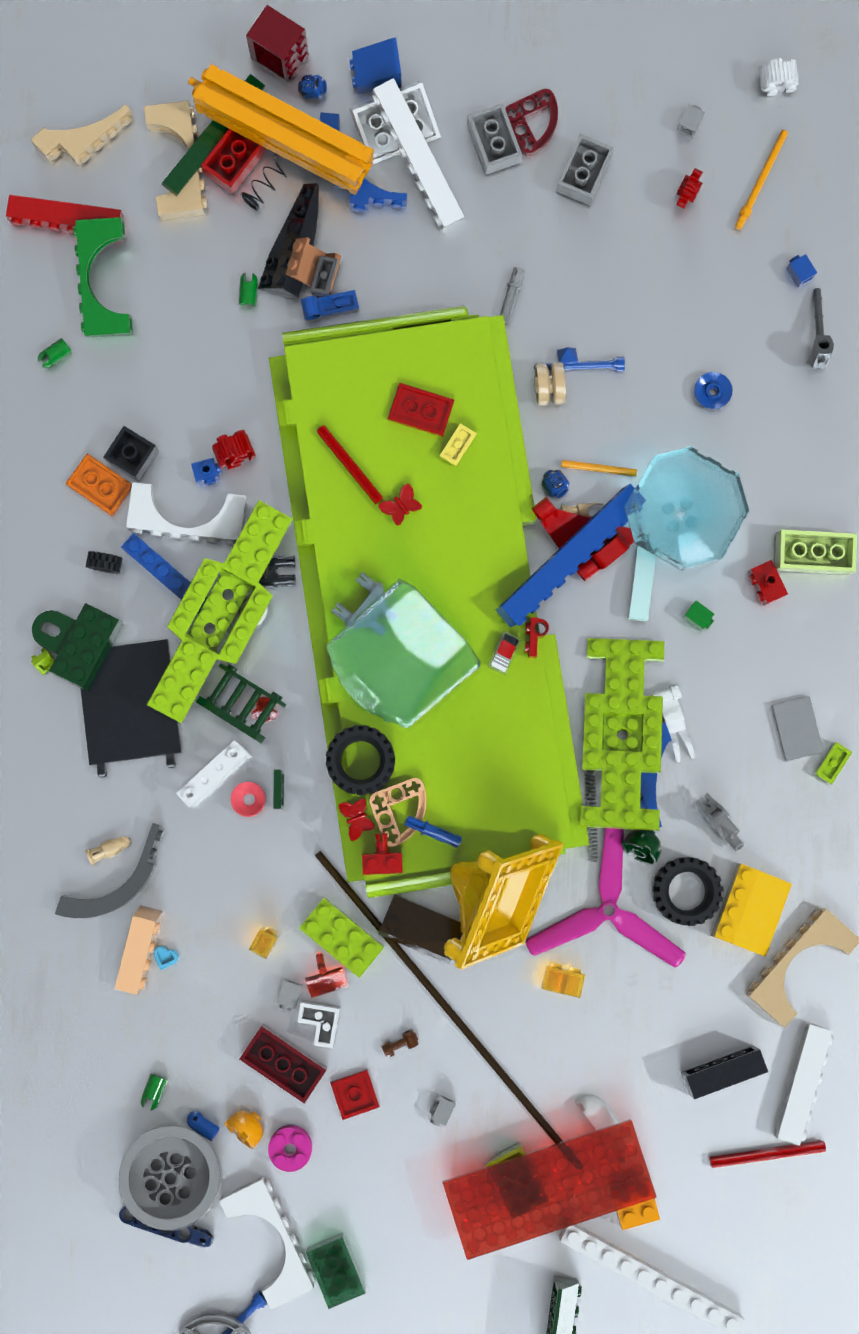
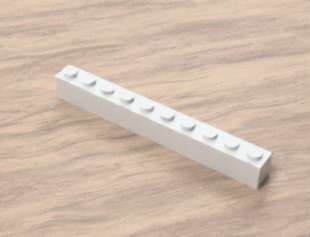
M567 1219L559 1235L561 1243L725 1333H739L745 1322L740 1313Z

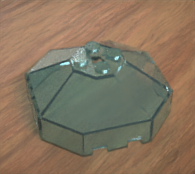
M692 446L654 456L624 506L634 543L681 571L721 560L740 529L744 518L749 513L739 474L721 466V463L711 457L700 454ZM678 510L685 512L683 520L675 516Z

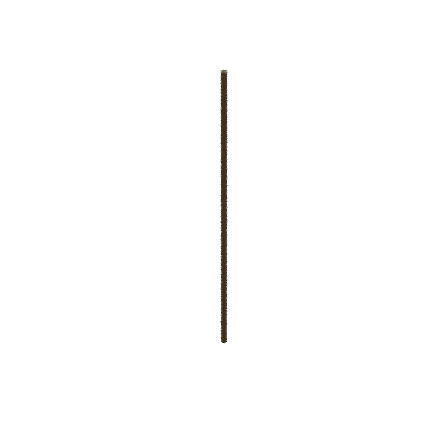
M319 851L315 857L379 932L382 925L381 922L325 855ZM383 937L573 1166L580 1171L584 1165L397 942Z

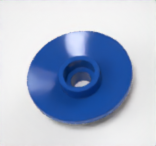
M708 372L698 379L694 392L697 401L703 407L720 409L730 401L733 389L731 382L725 375L718 372ZM709 390H715L716 394L711 395Z

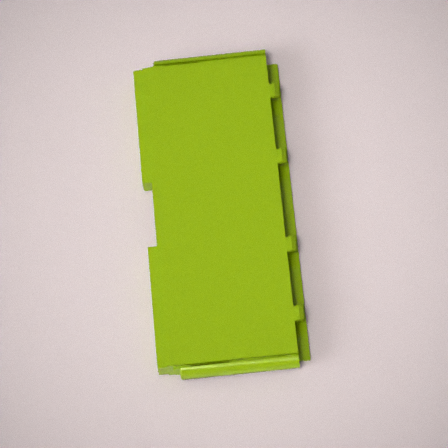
M462 305L283 332L285 355L269 357L327 750L329 748L328 745L335 738L334 736L347 727L367 725L378 729L390 741L395 754L393 774L380 790L412 778L420 779L426 791V810L422 821L428 820L434 826L462 836L458 848H455L425 834L420 835V832L416 830L403 843L393 847L388 846V851L402 852L403 873L363 875L362 854L374 853L376 851L375 834L380 833L382 842V835L369 802L373 793L364 795L351 794L339 788L332 780L347 882L365 880L367 897H381L451 886L450 871L454 864L477 861L479 855L487 850L503 859L530 851V841L535 835L543 834L553 841L559 840L564 843L560 855L566 854L565 849L589 845L587 827H580V813L583 802L555 634H549L543 638H538L537 658H528V653H525V642H529V634H526V622H530L531 617L537 618L536 611L533 614L529 613L526 615L527 620L519 627L515 625L511 628L495 611L530 577L523 527L535 525L537 521L536 515L532 511L534 500L504 315L492 317L469 315L467 307ZM399 383L455 400L443 437L388 420ZM461 423L477 433V435L455 467L440 458V454ZM325 425L383 496L381 502L378 504L373 503L318 435L317 430L321 426ZM410 484L414 492L413 499L422 505V509L415 512L409 511V515L405 514L403 522L397 526L392 519V515H386L378 506L383 501L391 500L395 502L394 497L396 496L400 499L399 493L402 487ZM362 572L376 583L378 581L383 584L386 605L398 614L394 621L381 612L376 617L375 621L387 629L382 637L370 627L346 628L345 622L331 612L334 608L340 611L335 607L339 602L351 613H355L369 596V591L355 582ZM536 624L534 629L537 633H540L539 625ZM508 634L519 640L506 671L503 672L492 666V662L504 635ZM359 741L352 743L345 749L342 755L343 770L348 776L357 780L370 778L376 773L380 765L378 750L367 742ZM413 781L411 782L412 786L406 788V784L402 785L406 797L410 796L408 791L414 790L415 793L418 792V788L421 787L420 783L416 784ZM399 788L393 789L391 797L395 800L400 799L402 791ZM378 795L375 796L373 804H377L379 810H375L376 814L388 810L387 806L382 807L381 802L384 801V798H380ZM418 796L390 806L400 835L409 828L405 826L406 818L408 816L415 818L417 814ZM365 799L366 809L364 813L367 814L365 818L370 819L375 824V828L370 831H362L361 836L352 842L348 835L349 827L352 823L347 824L346 820L350 818L344 817L340 813L338 804L347 802L353 805L356 801ZM382 814L379 819L380 823L388 825L391 822L390 815ZM394 824L389 828L382 829L384 833L388 831L389 837H387V841H391L392 844L396 843L395 839L398 838V835H394L391 829H395Z

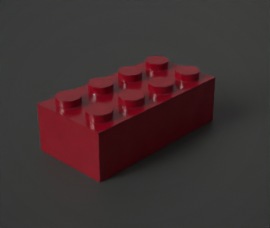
M264 1024L239 1058V1060L304 1104L327 1070L326 1066Z

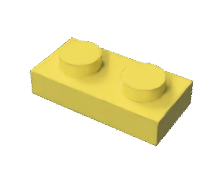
M460 423L440 454V458L456 467L477 433Z

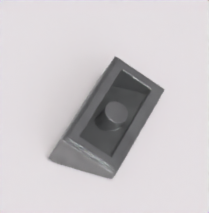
M325 256L319 257L310 289L312 295H329L338 259Z

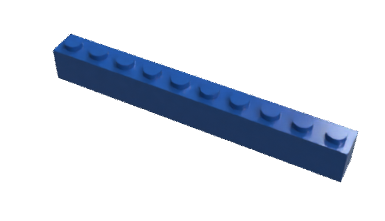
M631 483L623 487L495 611L510 628L518 625V627L527 620L526 615L529 613L533 614L540 607L539 603L542 600L546 601L553 595L552 590L555 587L557 589L566 582L565 578L568 575L572 576L579 570L577 566L581 562L583 564L592 557L590 554L594 550L598 551L604 546L603 541L606 538L610 539L617 533L615 530L617 527H623L629 521L628 517L631 514L635 515L642 509L640 505L645 501Z

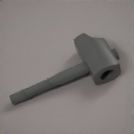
M815 288L813 290L816 337L808 356L807 364L812 368L826 369L833 352L834 343L830 335H824L821 289Z

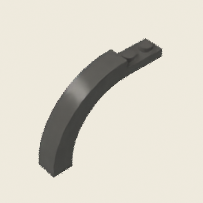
M152 823L139 863L131 877L120 888L96 899H77L62 895L55 915L69 918L97 917L113 912L133 900L147 885L157 866L150 863V860H154L156 856V843L161 841L164 833L161 830L162 826Z

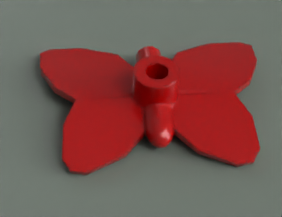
M410 484L402 487L399 493L400 499L396 496L394 497L395 502L391 500L383 501L378 506L386 515H392V519L397 526L401 525L404 515H409V511L415 512L422 509V505L413 499L414 492Z
M360 799L353 805L347 802L338 804L340 813L344 817L350 818L346 820L347 824L352 823L348 833L352 842L361 836L362 831H370L375 828V824L370 819L365 818L367 816L364 813L366 809L365 799Z

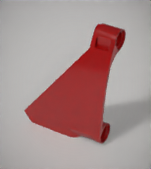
M547 496L532 507V511L558 548L591 519L556 509ZM617 527L615 529L617 533L610 539L606 538L603 541L604 546L598 551L594 550L590 554L592 557L583 564L581 562L577 566L579 568L577 571L578 575L586 582L599 570L605 569L630 548L629 546L635 542L634 529Z

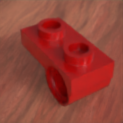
M531 617L530 622H526V634H529V642H525V653H528V658H537L538 638H543L549 631V624L544 619ZM542 624L545 627V632L537 633L534 626Z

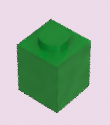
M696 600L682 618L699 631H702L704 628L708 629L714 622L712 619L714 613Z

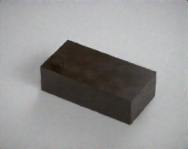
M395 894L378 932V935L447 964H450L452 959L444 954L445 943L453 938L460 940L463 934L461 932V922Z

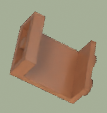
M308 237L297 238L293 244L291 258L287 264L286 275L311 287L319 257L325 256L338 259L330 291H332L341 255L337 253L327 254L309 244L310 239Z

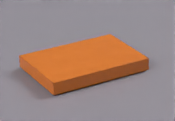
M88 453L65 483L112 517L129 495L132 488V483Z

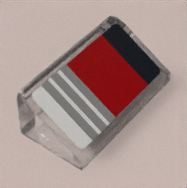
M503 631L488 668L506 675L521 639Z

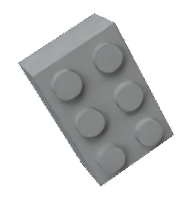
M503 103L467 116V125L486 175L521 163L522 153Z
M580 133L557 183L556 191L590 206L612 158L614 148Z

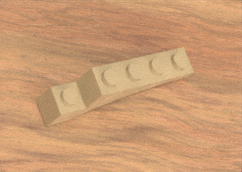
M125 104L105 119L84 127L68 130H47L44 127L31 138L34 147L49 162L52 159L58 158L61 151L64 150L79 165L85 163L95 150H100L104 142L109 138H113L122 126L128 125L133 115L130 108Z

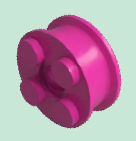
M286 1125L276 1130L268 1146L269 1158L273 1165L286 1172H294L303 1168L309 1161L312 1152V1141L309 1134L303 1128L296 1125ZM293 1144L296 1150L289 1153L286 1151L285 1146Z

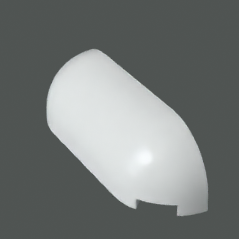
M584 1095L578 1098L575 1103L621 1162L623 1164L627 1162L632 1156L634 1143L626 1128L600 1097Z

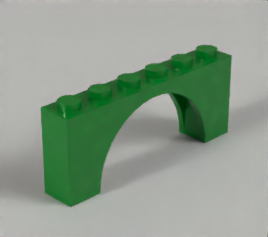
M121 217L75 220L76 226H73V234L75 238L77 237L75 255L79 260V264L76 265L77 276H80L78 293L82 297V303H79L80 314H83V322H81L82 333L88 338L133 335L132 315L116 313L106 309L96 299L90 285V270L97 254L107 245L126 239L124 220Z

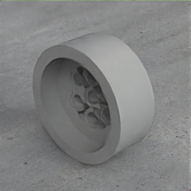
M177 1126L159 1127L140 1136L128 1148L119 1169V1190L128 1211L143 1224L163 1231L184 1229L201 1220L215 1203L220 1188L219 1164L210 1145L197 1133ZM173 1154L181 1156V1161L177 1165H173L170 1162ZM154 1160L162 1162V1167L158 1171H154L151 1168V1163ZM187 1168L195 1169V1176L191 1179L184 1176ZM168 1174L176 1176V1181L172 1185H168L165 1182ZM153 1179L156 1181L157 1186L153 1191H149L146 1189V1183ZM184 1187L190 1190V1195L186 1199H182L179 1196V1191ZM165 1193L171 1196V1201L167 1205L160 1203V1197Z

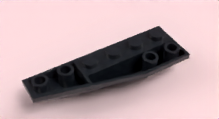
M317 183L303 184L266 260V265L260 278L259 290L284 298H299L303 283L286 275L287 264L291 258L293 244L297 238L308 237L310 239L309 244L314 246L319 205V185Z

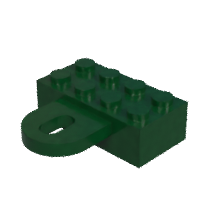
M85 603L76 620L58 611L50 610L41 613L33 622L32 635L41 647L57 654L49 672L88 692L123 623L119 619ZM51 623L59 627V635L53 637L42 631L43 624Z

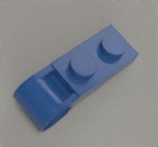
M355 290L319 298L310 296L301 299L305 320L359 310Z

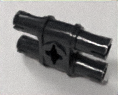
M274 553L268 564L271 572H268L267 578L263 573L259 583L264 588L277 589L279 586L295 587V574L278 575L277 573L278 567L295 568V555L278 556V554Z

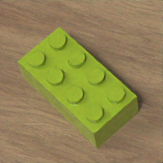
M325 897L299 928L358 978L362 976L385 947Z

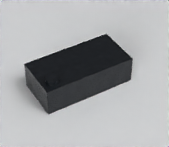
M752 1045L682 1071L681 1075L688 1094L693 1099H697L768 1072L761 1050Z

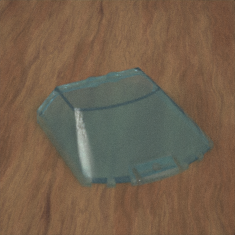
M400 578L327 644L331 665L348 694L371 714H376L384 718L386 722L400 724L401 727L406 728L414 724L478 669L481 664L466 639L414 586Z

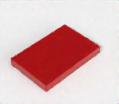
M399 383L388 420L443 437L455 400Z

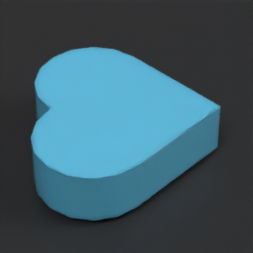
M158 946L154 950V958L160 970L175 964L179 960V954L175 950H168L165 946Z

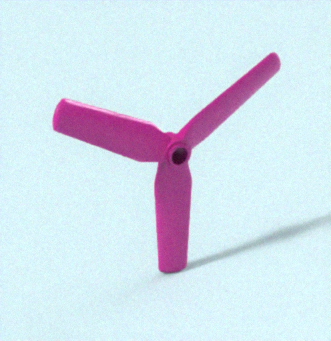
M605 828L598 887L602 903L599 907L584 908L527 938L526 946L533 956L593 932L605 920H610L619 933L669 965L676 968L683 962L686 953L636 914L621 910L616 904L622 890L623 849L621 845L624 838V829ZM606 905L613 907V913L609 916L604 914V907Z

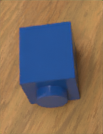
M806 254L801 257L799 255L789 260L790 263L786 268L797 287L814 279L817 274L816 269Z

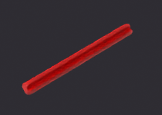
M824 1141L803 1143L800 1146L789 1145L710 1157V1165L712 1168L822 1153L826 1151V1145Z

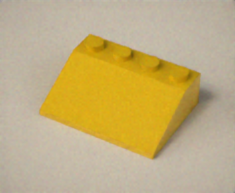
M737 863L711 936L766 957L792 884L744 864Z

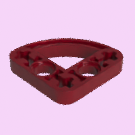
M550 89L537 91L505 108L507 115H509V111L517 112L514 118L512 116H508L523 155L532 156L548 144L555 132L558 120L557 101ZM543 95L549 97L548 102L542 100ZM526 102H531L534 108L529 111L523 105ZM549 108V125L542 137L536 141L525 119ZM518 126H522L525 128L526 132L522 135H519L516 133L515 129ZM526 137L528 144L533 145L532 150H529L528 148L525 149L526 142L524 139Z

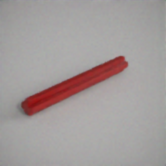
M325 425L321 426L317 430L318 435L373 503L378 504L381 502L383 496Z

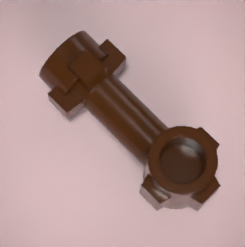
M410 1029L402 1033V1039L392 1044L389 1041L385 1042V1045L381 1046L385 1056H394V1051L406 1045L408 1049L416 1047L419 1044L416 1033Z

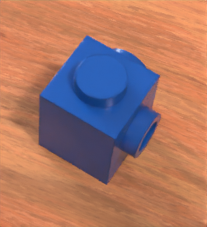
M214 458L191 464L197 485H213L216 483V480H220L219 474L222 472L218 462L215 463Z

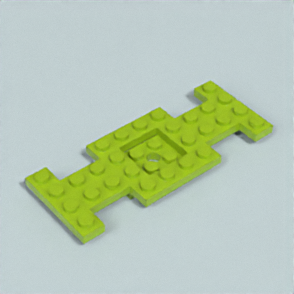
M588 638L587 659H606L605 694L585 693L582 770L602 771L600 807L581 806L580 827L659 831L660 810L640 809L641 773H661L663 696H644L645 661L664 662L665 641ZM621 730L626 731L628 737L624 740L617 737V733Z

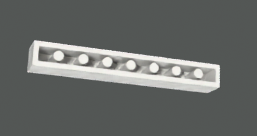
M394 78L374 88V95L371 96L376 106H380L382 110L380 113L384 123L388 122L391 128L389 132L393 140L398 141L400 145L398 150L403 158L406 157L409 163L407 164L411 175L415 174L418 180L416 185L420 192H424L426 196L424 200L429 209L432 208L435 215L433 218L437 226L441 225L442 229L461 220L464 215Z

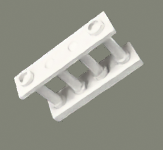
M234 740L176 794L189 808L192 806L195 809L252 756L239 742L237 743Z

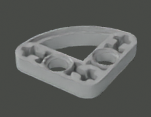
M211 1314L191 1321L178 1333L199 1334L195 1329L206 1324L227 1326L233 1329L231 1334H238V1332L251 1334V1331L242 1322L233 1317Z

